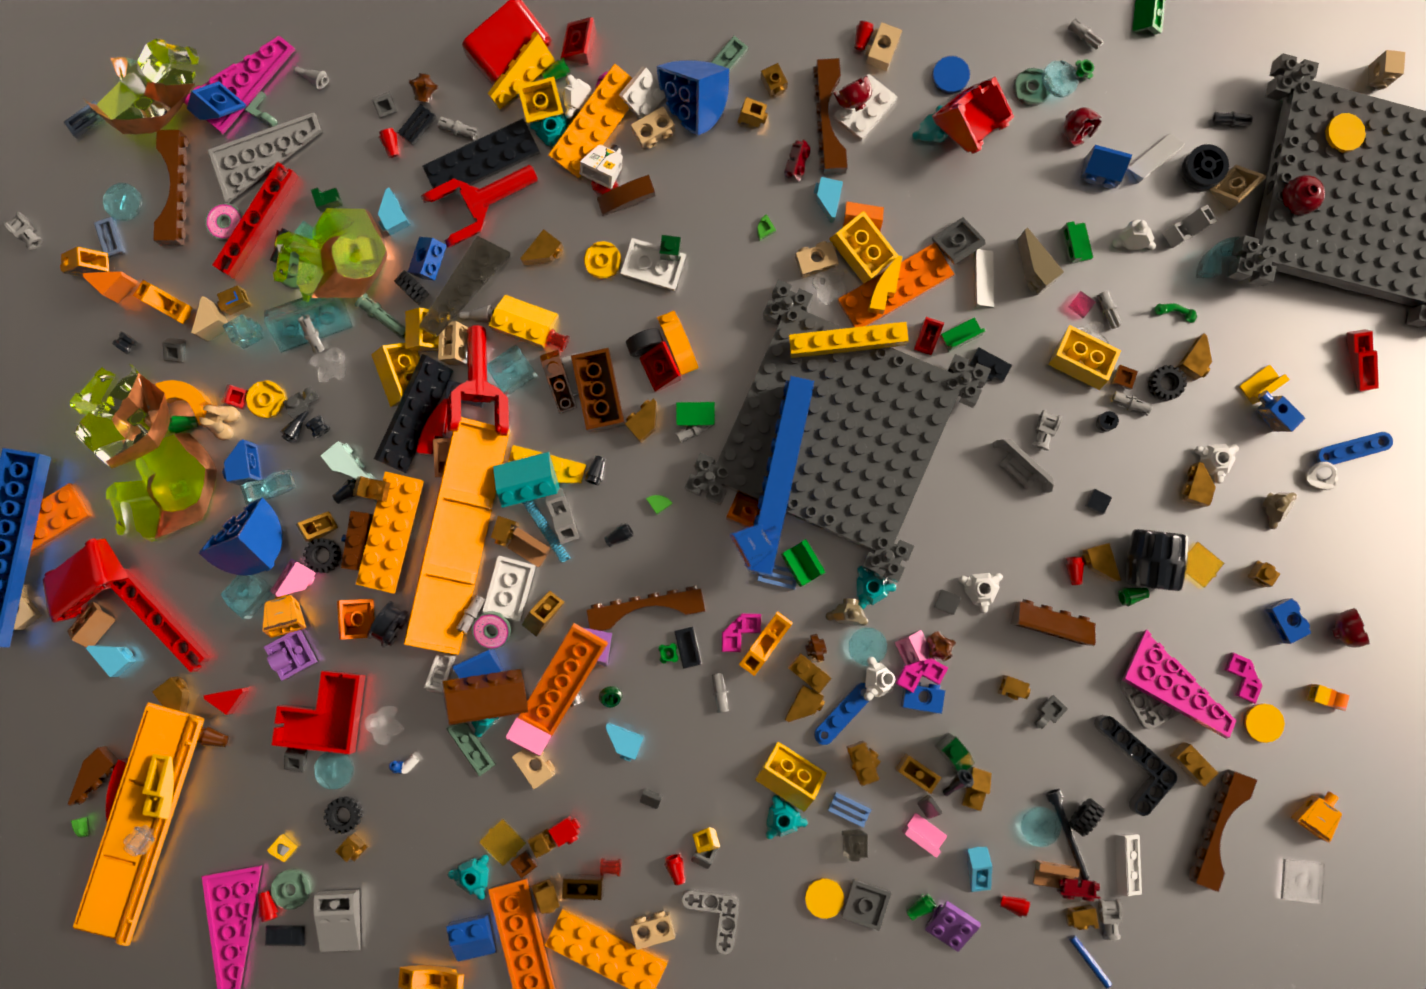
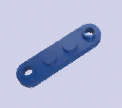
M1379 432L1323 447L1317 451L1316 460L1318 463L1329 462L1334 465L1379 453L1392 447L1393 438L1387 432ZM1379 439L1382 441V445H1379ZM1324 454L1327 455V460L1323 458Z
M865 682L857 684L815 729L814 737L819 744H830L869 702L860 693L862 689H867ZM822 732L828 733L826 739L821 738Z

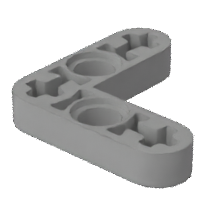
M1121 679L1120 688L1143 727L1155 728L1181 714L1170 708V714L1164 716L1161 713V708L1165 704L1160 702L1152 706L1144 692L1139 690V693L1134 694L1130 688H1126L1128 683ZM1132 686L1133 690L1137 692L1138 689ZM1137 697L1144 699V705L1141 708L1135 706V699ZM1140 711H1145L1148 716H1153L1151 724L1145 723L1147 717L1145 713L1140 714Z
M693 889L685 891L682 903L686 908L720 913L716 948L721 954L730 953L734 947L739 908L737 898L734 895ZM692 894L693 898L700 899L699 895H703L702 906H698L699 901H693L692 904H688L689 902L685 898ZM707 897L715 898L716 904L713 907L706 906L705 899ZM729 899L735 904V906L731 907V914H735L734 917L727 914V905H724V903H728ZM725 919H730L733 922V926L729 930L722 927V922ZM724 934H732V936L728 935L727 943L730 946L722 949V945L719 943H723Z

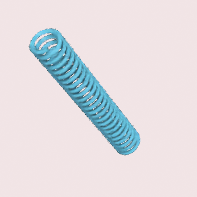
M534 501L523 502L522 504L526 507L525 509L531 514L530 516L534 519L537 527L541 529L540 532L544 535L543 537L549 542L550 547L554 550L553 552H556L555 555L559 557L558 560L565 562L570 559L567 552L563 553L566 549L562 550L564 548L561 547L562 544L560 542L556 543L559 539L555 540L557 538L554 537L556 534H553L554 532L550 529L549 524L545 525L547 521L544 522L546 520L543 519L544 516L542 514L538 515L541 511L537 512L539 509H536L537 506L533 504Z

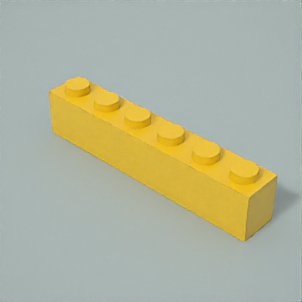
M906 322L789 335L791 358L906 346L909 341Z

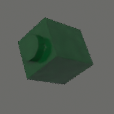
M662 235L659 252L660 259L679 261L681 237Z

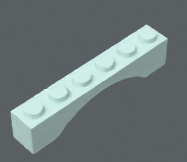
M338 441L320 455L332 471L347 474L354 479L358 476H363L376 480L370 472L367 474L363 469L365 467L364 463L359 458L355 459L351 454L354 451L347 443L343 444Z

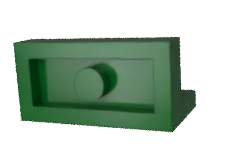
M1135 0L1133 31L1138 32L1148 29L1155 35L1161 34L1165 0Z
M1074 221L1067 222L1063 226V233L1070 263L1091 260L1093 253L1086 224H1075Z
M974 317L942 333L940 337L948 352L982 336L986 330L985 328H980Z
M676 402V424L714 425L715 402Z
M806 539L781 554L799 587L826 573Z

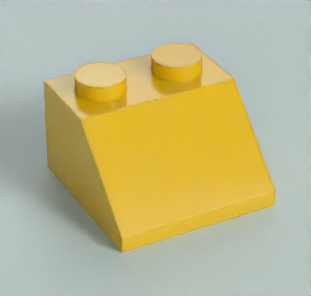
M554 77L517 86L527 124L564 114Z
M420 307L405 311V349L438 351L440 323L450 322V313Z

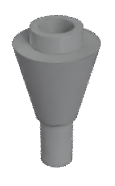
M299 67L294 69L296 75L304 77L318 89H322L328 83L325 71L304 70Z
M487 305L470 312H460L459 317L461 320L472 319L490 323L494 308L491 305Z

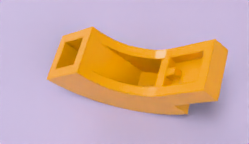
M145 280L141 281L133 295L182 324L190 317L191 310L193 309V307Z
M675 311L657 317L680 374L683 375L698 369L694 353Z
M176 380L162 381L155 384L156 387L165 393L167 403L171 404L181 400L188 402L199 425L205 427L200 423L199 418H205L207 411L202 409L205 405H212L204 392L190 384Z
M777 611L739 665L755 676L793 622Z
M442 966L400 967L398 988L463 989L464 974L457 973L456 969Z

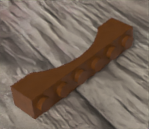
M840 58L817 59L816 66H813V78H817V84L814 85V95L818 96L815 110L820 118V121H817V132H821V139H818V150H822V157L819 158L820 169H823L824 175L846 174L848 168L846 148L835 136L829 119V101L841 78Z
M159 130L156 132V149L167 164L170 177V189L166 205L159 217L154 221L153 241L159 245H183V239L186 237L184 221L186 220L184 203L187 201L185 166L188 164L186 156L188 139L180 130Z
M696 585L685 587L686 591L678 592V589L666 591L667 595L659 596V593L648 594V598L641 600L640 596L628 598L629 602L621 603V600L610 601L609 606L602 607V603L590 605L591 609H587L589 627L598 631L612 629L625 615L637 609L650 606L669 607L686 615L705 612L701 588L697 589Z
M1229 769L1222 778L1223 786L1216 795L1217 803L1215 809L1209 815V826L1204 830L1202 846L1198 848L1196 863L1190 870V881L1217 892L1220 890L1225 875L1220 855L1223 829L1233 812L1244 802L1251 799L1257 783V779Z

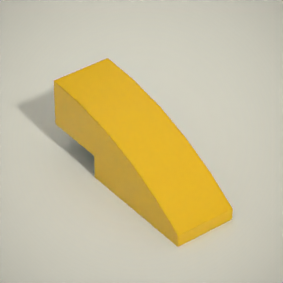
M898 255L881 276L870 300L868 312L883 315L887 297H894L902 256Z
M157 754L152 756L142 793L147 794L142 815L169 818L174 785L173 762L170 756Z

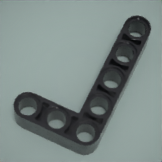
M1099 715L1094 723L1096 729L1150 775L1129 802L1132 812L1140 816H1147L1175 785L1178 778L1177 773L1115 718L1108 715ZM1105 719L1109 721L1107 729L1102 727V722ZM1120 732H1123L1124 739L1123 741L1119 742L1117 740V735ZM1135 745H1138L1139 752L1138 754L1134 755L1132 753V748ZM1150 758L1154 760V765L1151 768L1147 765ZM1167 771L1169 778L1164 781L1162 775ZM1155 786L1157 789L1156 794L1151 796L1150 789ZM1143 801L1144 808L1141 811H1138L1137 805L1139 802Z

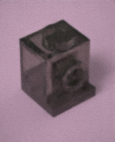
M861 829L842 831L843 855L850 861H860L861 858H868V834Z

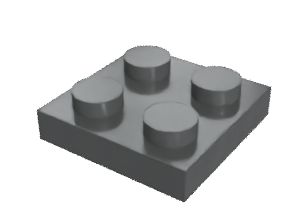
M964 217L932 237L933 243H936L938 248L954 265L986 244L985 239Z
M853 879L841 918L880 931L891 891Z

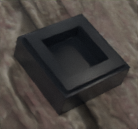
M1093 489L1085 506L1103 515L1112 497L1097 489Z

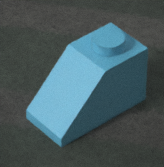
M821 177L820 183L816 182L814 194H817L816 202L828 220L834 223L843 181Z
M387 188L379 208L378 216L381 220L378 223L383 232L387 231L390 235H393L410 226V223L390 188Z
M100 645L86 647L87 651L109 677H119L136 662L133 658V653L126 647Z
M607 723L605 728L616 752L621 754L620 758L627 761L635 760L644 736Z
M974 847L968 849L967 864L971 892L991 890L993 866L988 848Z

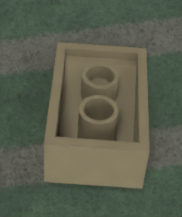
M1026 228L1017 239L1025 279L1028 282L1027 286L1038 295L1054 283L1064 271L1029 228Z

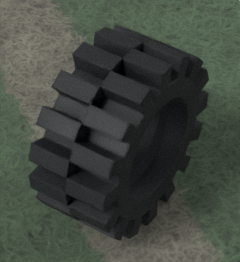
M405 270L394 280L418 305L429 295L428 291Z
M1164 365L1156 369L1152 376L1149 377L1148 387L1151 386L1149 391L1154 393V397H1159L1158 400H1173L1185 391L1184 387L1187 386V383H1184L1187 378L1182 376L1184 374L1183 371H1178L1179 367L1174 368V365ZM1169 376L1173 379L1174 386L1171 390H1166L1161 386L1162 377Z
M319 538L313 539V542H309V546L305 547L306 553H303V557L306 559L304 562L308 564L307 567L312 569V571L329 573V571H333L335 567L339 566L338 562L341 561L340 555L342 553L339 551L340 547L336 545V542L330 539ZM321 548H325L329 552V559L324 563H320L316 559V552Z
M347 796L333 800L324 811L326 815L323 818L327 821L325 825H329V830H334L336 834H345L355 829L360 824V818L363 815L360 813L362 808H359V802H355L354 798ZM339 808H346L350 812V818L345 823L338 821L336 817V812Z
M1088 798L1078 807L1079 809L1074 812L1075 814L1072 815L1069 821V826L1083 837L1093 831V828L1101 821L1105 811L1103 807L1091 798Z

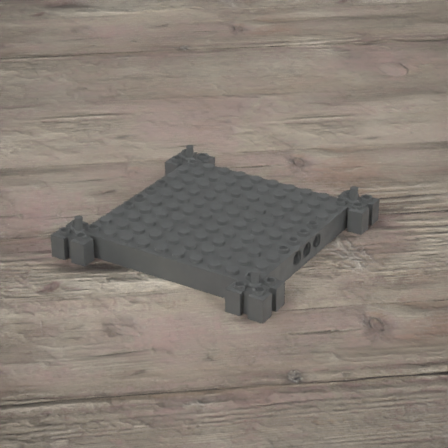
M1284 53L1272 61L1269 76L1275 78L1268 82L1265 94L1266 98L1277 101L1283 98L1255 237L1244 235L1234 241L1232 256H1236L1237 259L1230 262L1227 277L1240 281L1250 277L1249 283L1265 286L1274 282L1275 273L1279 271L1413 306L1414 308L1409 309L1406 324L1420 328L1426 326V111L1314 81L1313 79L1316 78L1319 66L1318 62L1304 59L1297 63V57ZM1341 113L1356 115L1365 126L1366 135L1364 142L1351 152H1339L1336 148H1332L1326 139L1325 130L1330 120ZM1298 176H1314L1324 185L1325 197L1323 203L1318 209L1308 215L1300 216L1293 214L1292 210L1289 207H1285L1283 203L1282 193L1284 187L1289 181Z
M778 279L772 292V299L775 301H768L763 312V319L776 325L779 320L781 321L716 465H714V458L700 453L694 465L698 473L696 476L690 474L684 488L698 496L703 491L707 493V500L719 505L722 504L727 493L723 486L759 501L760 495L764 496L765 493L762 490L764 477L769 476V471L766 469L768 458H773V453L771 452L772 440L777 438L778 435L775 433L777 419L782 418V415H779L781 400H786V396H784L785 382L790 381L791 376L813 380L812 397L786 513L873 551L874 553L868 552L862 568L873 573H877L878 569L885 571L883 577L898 583L905 569L900 563L902 560L906 562L909 560L914 545L902 540L894 544L958 396L961 397L960 403L974 408L982 391L977 386L983 387L991 369L976 363L974 368L968 366L969 359L955 354L946 371L891 347L791 358L790 334L844 329V327L808 313L813 301V294L800 288L795 293L792 291V285Z

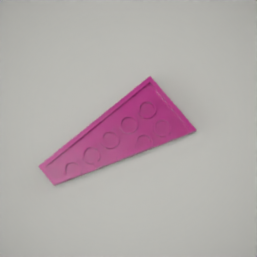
M277 36L261 46L260 50L254 54H248L243 57L244 60L232 64L211 77L207 83L202 86L198 85L193 90L219 81L242 100L247 107L295 49L283 38ZM191 93L188 94L184 101L186 105H188ZM245 108L220 118L208 119L206 121L224 134Z
M1146 629L1140 638L1122 681L1225 739L1230 738L1237 720L1220 703H1216L1209 696V692L1205 688L1202 689L1196 682V679L1175 657H1171L1164 650L1165 647L1160 642L1157 643L1151 637L1152 634Z
M262 865L202 876L217 989H241Z

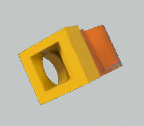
M1311 684L1307 701L1346 711L1350 696L1322 685Z

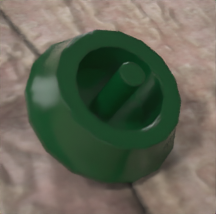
M614 686L606 687L599 693V701L608 708L616 707L623 697L621 690Z

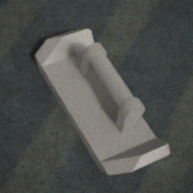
M1001 439L993 442V448H1004L1009 453L999 465L1013 475L1025 489L1038 479L1042 483L1043 493L1052 492L1054 486L1053 478L1012 440ZM1013 457L1032 474L1029 479L1009 462Z

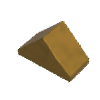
M329 511L296 524L304 540L307 542H313V539L322 538L338 528Z

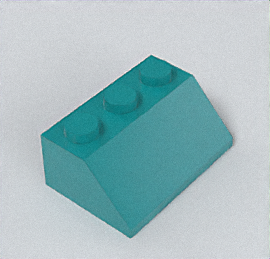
M549 452L493 466L496 492L502 508L554 495L559 491L560 486Z

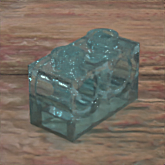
M243 314L222 325L231 342L243 349L264 338L261 334L263 329L260 324Z

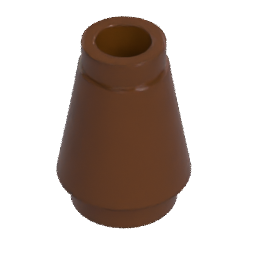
M209 726L207 728L202 727L197 742L204 746L226 747L229 736Z

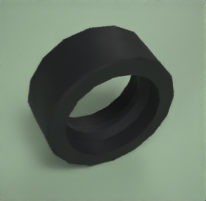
M651 328L629 337L626 340V345L630 356L637 357L646 354L664 341L659 329Z

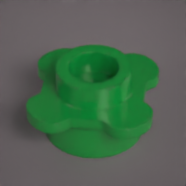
M1087 59L1076 61V75L1080 78L1086 77L1091 79L1093 77L1092 72L1094 71L1093 63Z
M676 644L659 646L661 663L678 661Z

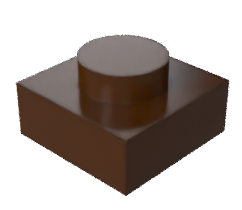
M1119 365L1112 384L1131 390L1138 371Z
M527 850L510 862V865L521 879L538 866Z

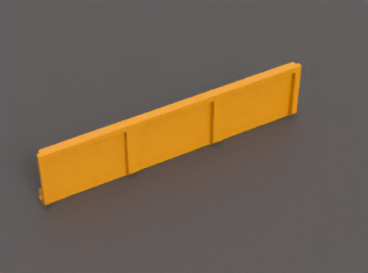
M461 417L458 431H452L405 633L404 645L450 653V655H459L464 634L463 631L459 632L456 626L464 615L463 611L469 607L472 600L496 494L493 466L503 463L510 429L507 436H498L495 431V425Z
M150 702L147 703L73 929L116 939L115 942L119 945H130L205 720L204 718ZM153 754L172 757L174 785L168 819L142 815L147 794L142 793Z

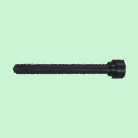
M1061 789L1048 791L1046 793L1047 800L1056 809L1073 857L1080 870L1081 878L1088 880L1087 868L1061 803L1063 801Z

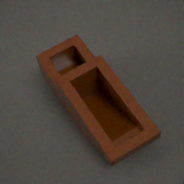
M648 174L597 197V201L602 215L605 216L638 205L640 201L655 197V191Z

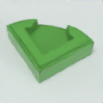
M767 214L761 218L757 227L759 241L776 232Z
M653 495L646 498L656 514H659L673 504L668 498L661 495Z
M86 817L71 820L72 828L78 837L89 836Z

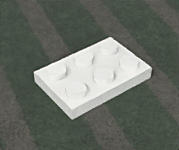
M870 74L867 76L872 86V96L865 103L866 107L856 111L855 108L848 110L841 106L833 115V119L861 141L898 97Z
M632 238L621 275L675 291L686 254L680 253L679 261L662 260L659 254L660 246Z
M498 556L483 612L495 611L504 615L503 617L521 621L536 565Z

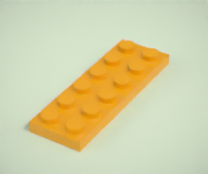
M613 64L548 154L550 158L577 179L581 176L580 161L598 145L603 146L629 110V106L619 94L631 81L632 77L616 64Z
M385 471L383 481L391 483L387 501L377 500L356 585L395 594L424 481Z
M564 908L545 944L546 947L628 989H655L668 964V961L643 948L637 950L635 944Z

